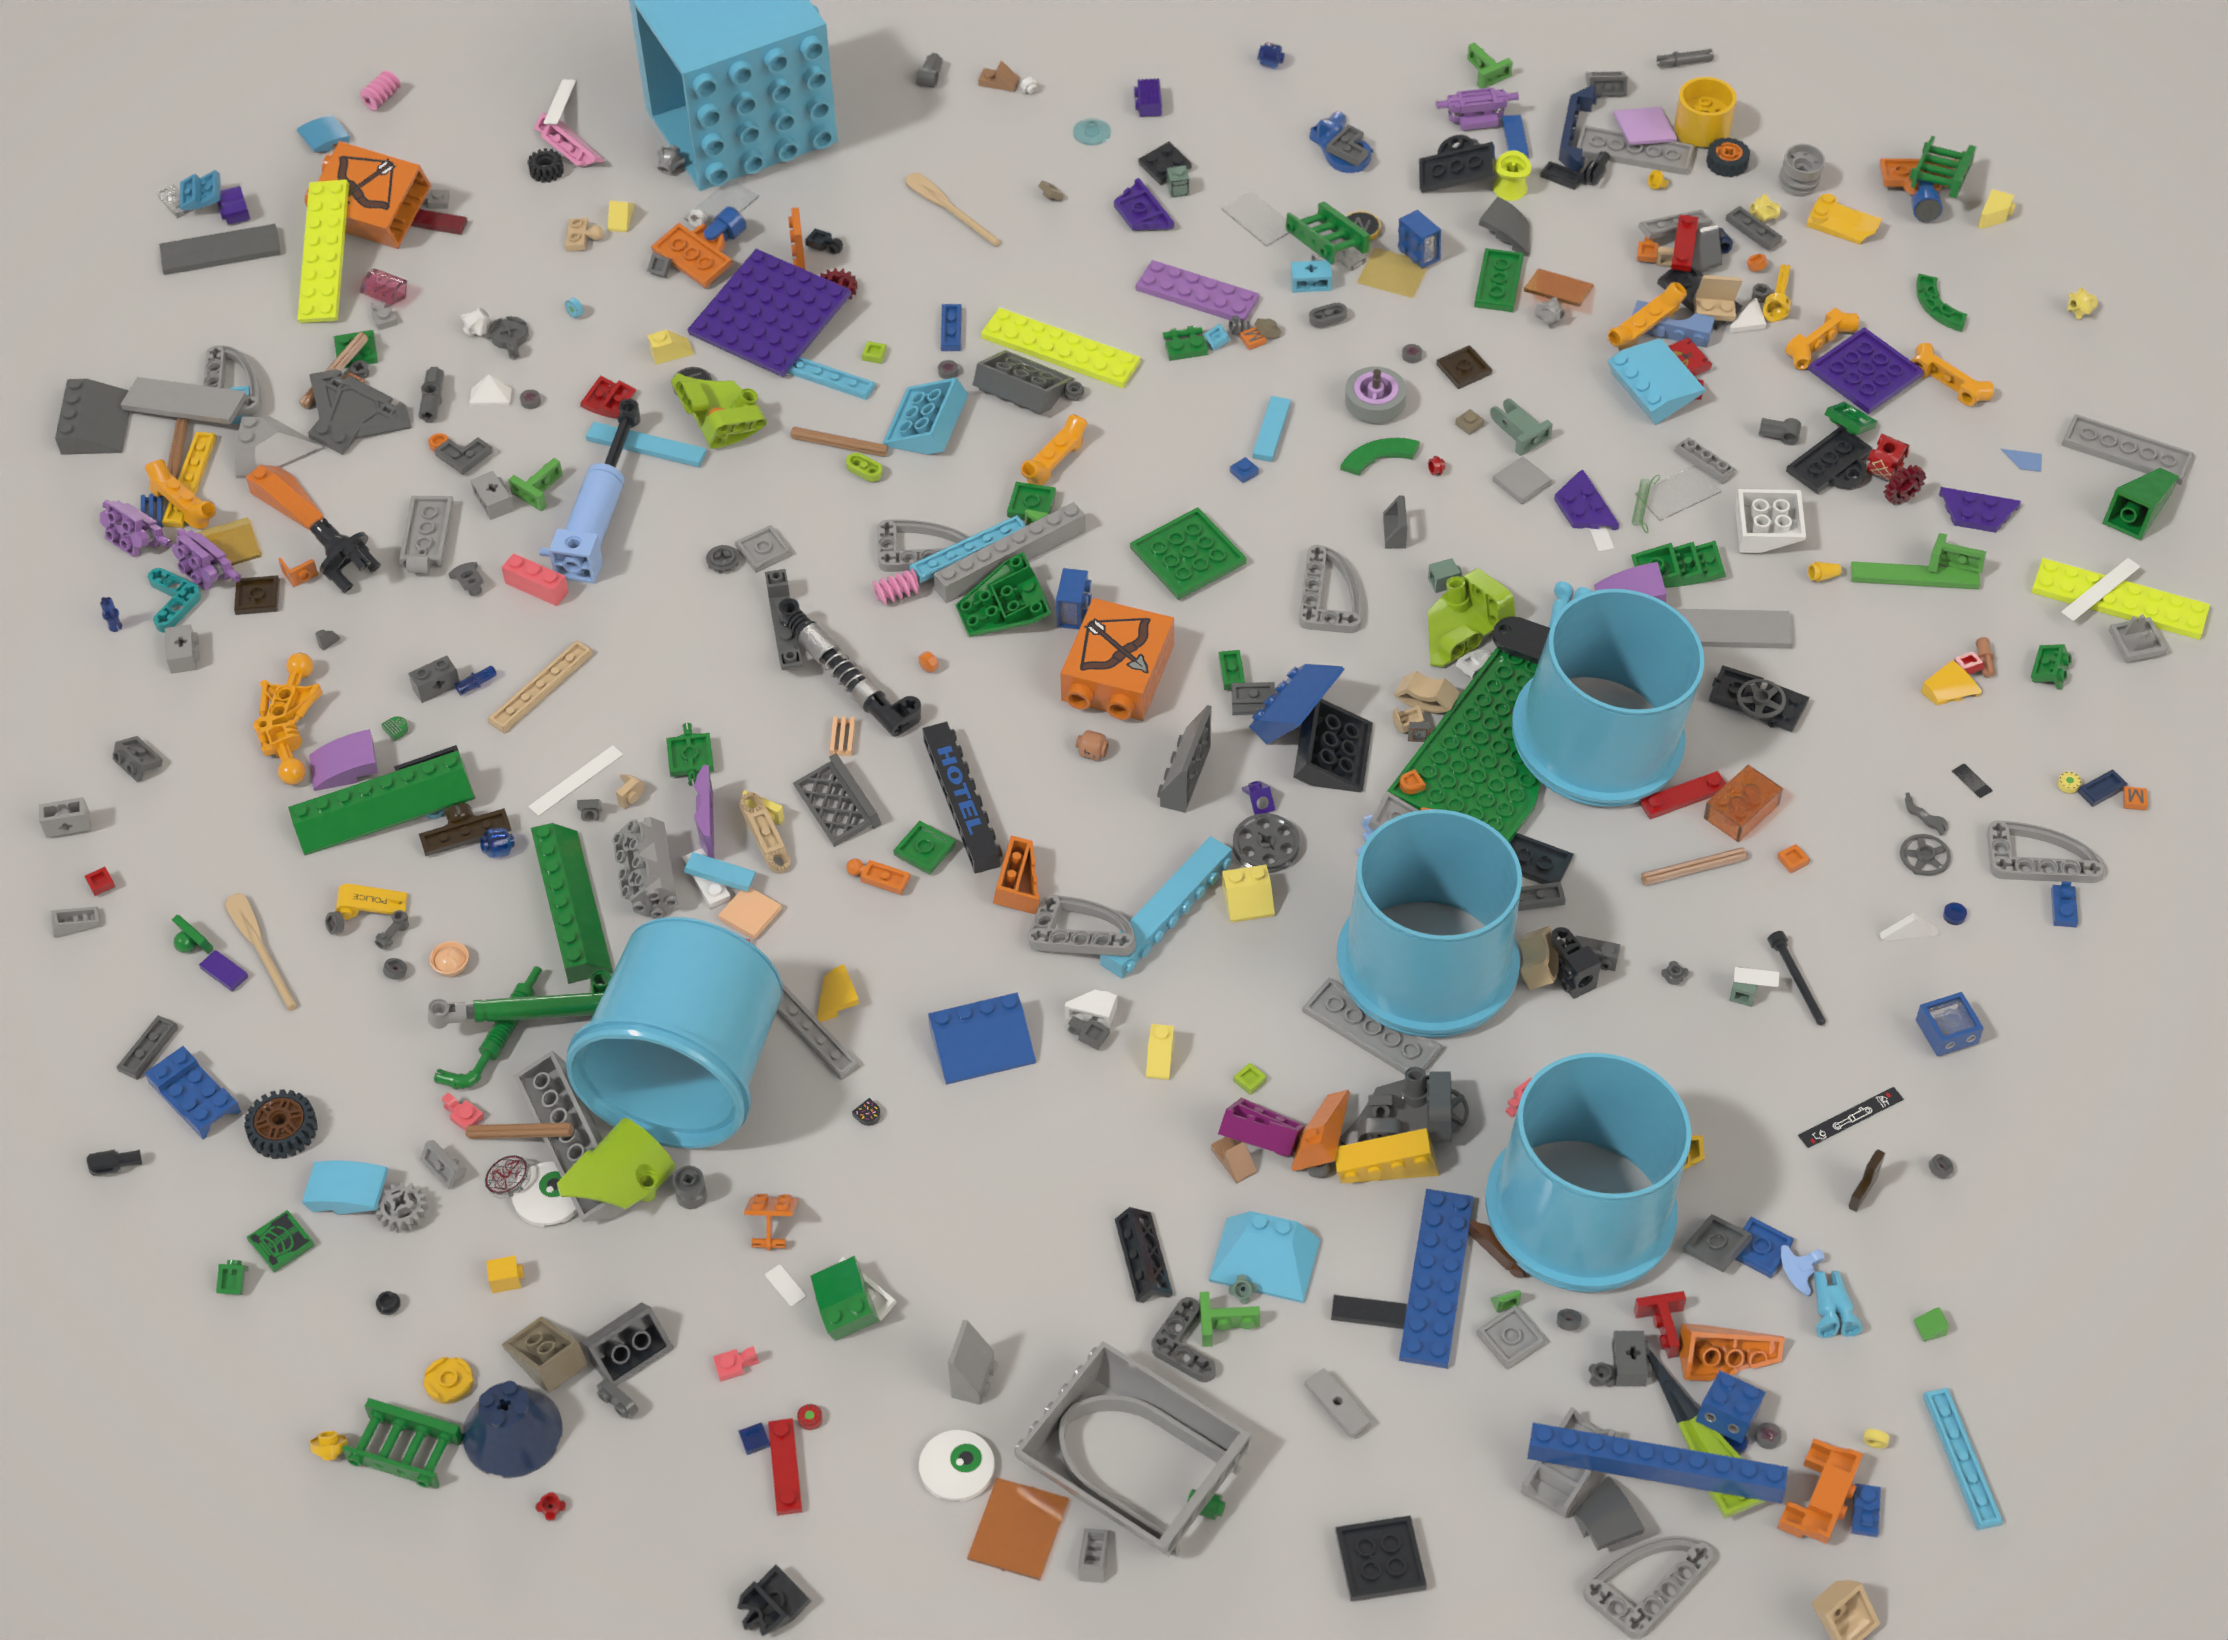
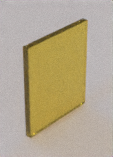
M1374 248L1358 278V284L1413 298L1429 266L1421 269L1408 256Z
M248 517L196 532V534L201 533L226 554V558L231 561L232 566L262 557Z

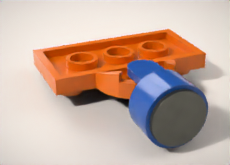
M1880 158L1879 166L1883 185L1888 187H1904L1906 192L1913 195L1911 204L1914 216L1918 220L1929 222L1937 219L1943 211L1939 193L1942 187L1947 188V186L1918 180L1915 188H1911L1912 180L1909 179L1912 168H1916L1920 159ZM1927 162V164L1954 170V168ZM1923 171V173L1950 179V177Z
M727 206L715 216V221L710 226H705L704 223L690 231L678 222L654 243L651 248L654 253L673 259L671 265L704 288H707L733 265L732 260L722 253L725 248V241L728 239L734 240L747 228V224L739 211Z

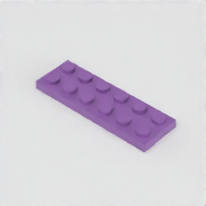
M1151 260L1136 284V291L1230 320L1233 315H1238L1241 321H1246L1259 300V293L1155 260Z

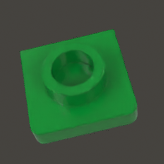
M227 1260V1264H219L216 1293L243 1295L245 1271H248L249 1266L242 1265L241 1260Z

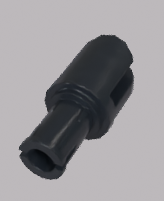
M1606 151L1599 152L1596 160H1591L1580 177V182L1584 185H1598L1606 172L1605 165L1610 160V154Z
M112 1149L92 1153L87 1156L88 1169L93 1176L118 1173V1170H121L120 1167L142 1165L140 1149L118 1153V1151Z

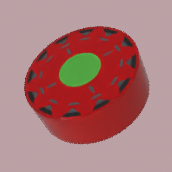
M806 1404L798 1410L797 1419L800 1427L805 1430H814L821 1425L823 1416L821 1409L817 1405Z

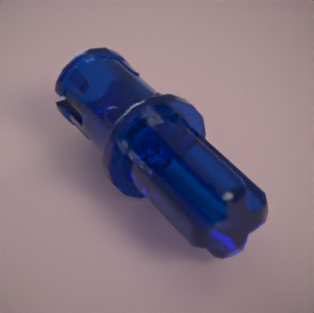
M102 597L100 602L103 611L102 617L107 621L111 632H118L116 625H118L120 630L122 629L119 610L115 608L111 597Z
M489 666L475 674L472 672L470 676L455 683L454 686L459 695L462 696L476 687L480 688V684L497 675L496 670L493 666Z

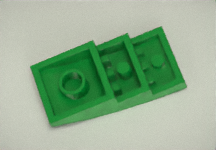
M1716 540L1695 546L1694 541L1677 547H1673L1672 543H1668L1631 555L1634 567L1658 562L1665 588L1687 586L1726 577Z

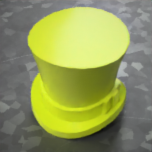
M1514 150L1508 151L1499 156L1495 162L1497 177L1493 183V190L1498 197L1504 200H1518L1527 193L1526 178L1530 175L1531 164L1523 153Z

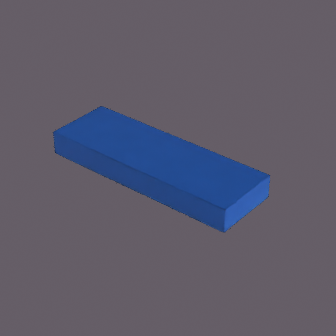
M1521 115L1502 116V125L1508 151H1519L1528 158L1529 151Z
M942 304L941 351H961V304Z

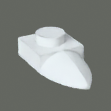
M1487 650L1469 652L1459 658L1455 666L1472 678L1481 669L1491 653Z

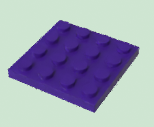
M1865 327L1809 365L1810 372L1867 414H1870L1924 374L1923 369Z

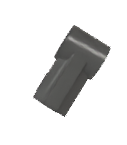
M937 53L928 55L923 67L918 68L916 83L936 87L943 58Z
M1762 418L1759 435L1779 438L1786 445H1795L1799 440L1801 422L1795 418H1788L1784 422Z

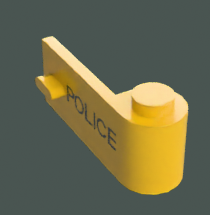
M342 884L338 888L335 911H339L346 920L356 917L359 910L392 915L397 910L405 912L407 892L356 884Z

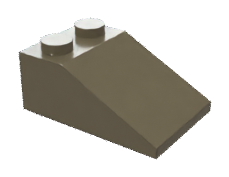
M542 1316L502 1344L503 1348L531 1379L548 1393L557 1389L564 1381L576 1375L582 1368L588 1365L579 1343Z

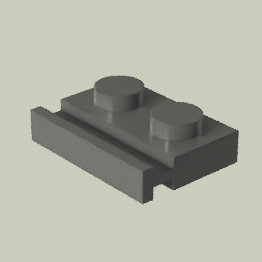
M1275 682L1231 683L1232 715H1254L1259 709H1263L1265 707V700L1272 694L1275 695Z

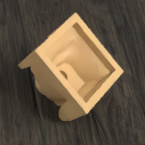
M1852 1580L1835 1581L1811 1602L1831 1640H1863L1880 1624L1860 1582Z

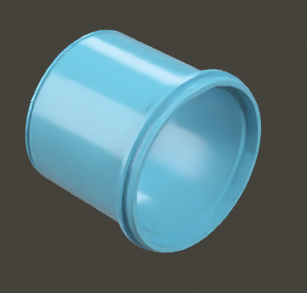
M1596 590L1578 596L1567 603L1556 615L1534 677L1528 681L1519 693L1513 709V738L1517 751L1528 770L1542 784L1555 793L1575 802L1592 806L1614 807L1629 805L1641 801L1644 797L1655 794L1664 787L1677 772L1684 756V726L1704 670L1703 647L1692 625L1682 614L1667 603L1653 596L1633 590ZM1588 677L1621 684L1640 694L1653 708L1626 709L1608 705L1590 697L1576 687L1569 679Z
M1438 809L1419 810L1402 814L1385 822L1369 836L1363 845L1357 863L1351 915L1343 925L1338 939L1337 967L1342 983L1351 999L1366 1015L1381 1023V1025L1394 1031L1417 1037L1454 1036L1475 1029L1487 1022L1502 1009L1512 995L1520 969V955L1515 939L1522 886V871L1514 849L1497 830L1467 814ZM1434 902L1463 910L1485 926L1464 934L1431 935L1403 927L1388 918L1381 911L1404 903Z
M665 917L642 924L630 936L590 1023L581 1027L569 1043L566 1068L573 1090L593 1113L615 1127L622 1118H628L646 1130L662 1146L697 1149L724 1142L739 1130L746 1121L750 1111L751 1095L748 1087L783 995V985L778 971L768 957L755 945L740 935L716 924L684 917Z
M1582 1053L1561 1058L1541 1069L1530 1080L1521 1096L1508 1145L1494 1162L1488 1176L1485 1191V1205L1489 1224L1500 1244L1518 1262L1516 1263L1518 1266L1540 1281L1558 1288L1578 1292H1601L1620 1288L1640 1279L1662 1260L1670 1248L1678 1222L1676 1194L1691 1144L1690 1119L1679 1095L1664 1078L1650 1068L1634 1060L1606 1053ZM1562 1141L1594 1144L1631 1161L1648 1177L1653 1185L1639 1191L1620 1194L1586 1190L1555 1175L1539 1160L1532 1149L1544 1144Z

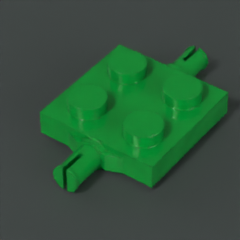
M686 723L682 725L684 734L666 738L670 777L688 775V784L693 786L692 779L695 784L697 774L703 765H709V771L714 772L710 732L692 733V724L687 723V729Z

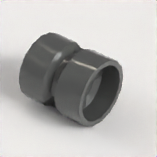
M691 1165L679 1168L673 1176L677 1202L686 1209H696L702 1206L707 1198L702 1171Z

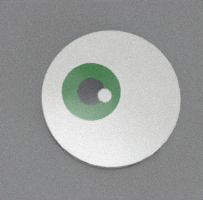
M553 1161L542 1162L529 1167L522 1182L512 1189V1202L515 1211L523 1221L530 1225L544 1227L560 1222L563 1224L577 1213L571 1197L560 1196L557 1182L561 1179V1176ZM524 1172L521 1174L522 1176L517 1178L516 1182L522 1179Z
M965 1430L943 1432L931 1439L921 1453L919 1459L921 1481L925 1488L938 1499L942 1498L959 1502L974 1499L982 1494L991 1483L995 1465L994 1456L987 1442L972 1432Z

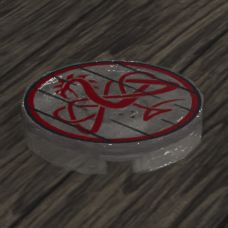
M518 1155L505 1156L496 1161L487 1171L484 1180L485 1187L493 1197L499 1199L510 1198L514 1196L513 1193L516 1191L520 1192L526 1187L530 1181L531 1169L523 1157Z

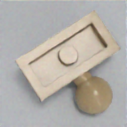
M588 217L569 219L565 241L566 251L586 250L588 237L595 241L603 237L604 231L602 227L593 225L589 228Z

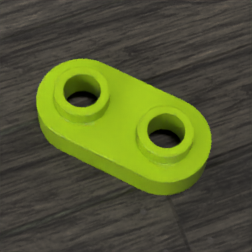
M851 453L846 457V468L853 474L870 482L878 481L882 478L883 470L879 462L861 453Z

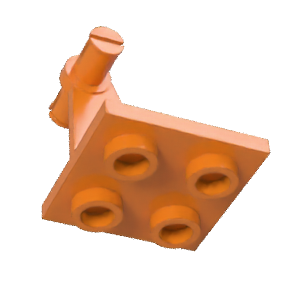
M755 1194L754 1197H750L744 1210V1215L767 1216L766 1238H752V1248H766L769 1251L772 1248L786 1249V1238H772L773 1216H793L798 1205V1198H792V1195L782 1194L778 1197H768L767 1194Z

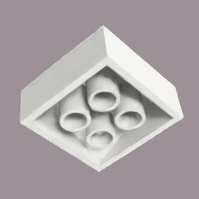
M1738 489L1735 511L1740 553H1762L1806 540L1801 490Z

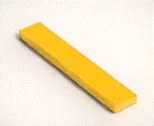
M195 432L178 481L194 495L197 493L215 445L216 433ZM169 501L162 520L163 527L184 528L186 523L183 520L184 513Z

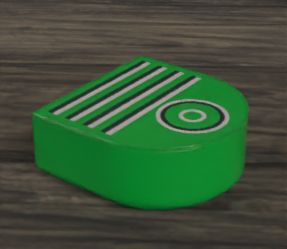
M400 716L392 717L381 724L382 729L394 741L408 732L407 721Z

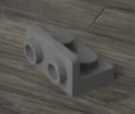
M138 736L115 742L113 760L136 782L142 781L144 771L162 766L163 759Z
M1575 936L1583 948L1589 946L1601 961L1600 969L1615 971L1621 944Z

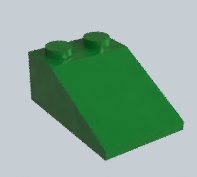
M855 1256L810 1275L819 1312L826 1331L835 1341L880 1321Z

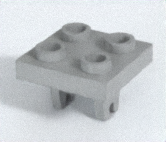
M2141 614L2138 619L2136 616H2133L2128 622L2110 626L2109 632L2125 662L2166 655L2168 648L2151 617L2145 618L2144 614Z

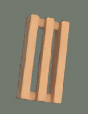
M833 716L830 756L835 753L838 756H852L855 717L846 719V717L842 716V719H838V716ZM838 725H841L839 749L835 750ZM846 725H850L847 750H843Z

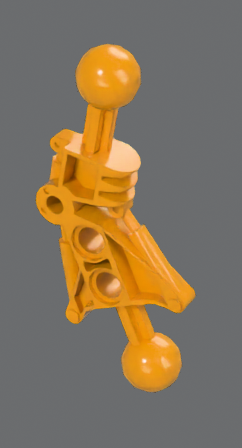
M301 652L292 654L286 662V669L290 674L286 685L271 684L267 680L260 682L259 715L261 717L255 720L253 724L264 756L275 754L276 758H280L281 764L278 767V777L288 785H296L306 776L305 765L299 759L294 758L292 754L302 744V738L296 723L299 719L303 718L311 705L323 694L319 684L307 687L299 686L301 680L307 678L313 671L312 659L307 654Z

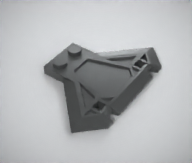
M337 369L309 374L319 414V420L308 432V437L343 455L356 438L411 428L406 405L402 402L395 406L391 403L392 397L351 376H348L346 379L341 378L342 372Z

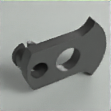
M477 562L459 565L448 574L450 579L453 578L459 582L464 591L469 590L471 596L479 595L482 592L480 585L484 581L476 570L478 567Z

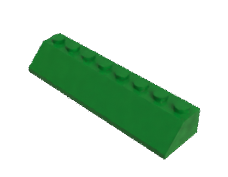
M458 750L289 806L288 808L295 832L306 856L447 809L452 805L456 806L459 803L474 800L475 797L465 764Z
M555 823L532 827L531 832L568 984L590 979L591 974L599 969L605 970L609 974L613 973L578 832Z

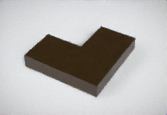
M1879 1149L1874 1152L1866 1165L1862 1180L1851 1196L1849 1209L1855 1212L1858 1211L1878 1178L1885 1152Z

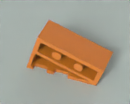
M1011 835L996 886L993 904L1036 915L1040 898L1037 889L1033 841Z

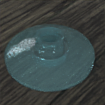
M1097 118L1083 119L1073 128L1074 138L1085 145L1101 144L1111 134L1110 126L1105 121Z

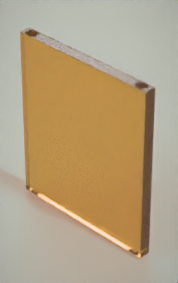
M1538 268L1524 287V292L1548 299L1556 297L1559 302L1580 307L1593 289L1594 284Z

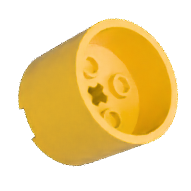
M1698 77L1683 84L1679 91L1674 123L1677 139L1681 143L1695 145V149L1696 146L1710 147L1714 140L1730 137L1737 99L1734 89L1725 81L1713 77Z

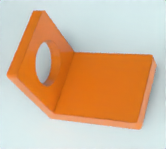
M278 558L282 573L293 587L318 575L313 559L290 570L282 558Z

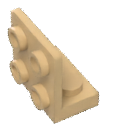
M1704 275L1694 297L1695 313L1715 317V320L1734 322L1736 318L1735 299L1741 287L1742 278Z

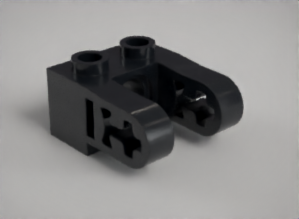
M1565 927L1555 928L1552 931L1550 942L1558 953V958L1562 959V962L1559 959L1557 977L1561 982L1563 990L1567 993L1569 992L1572 998L1575 999L1597 988L1601 961L1589 946L1583 948L1569 929Z

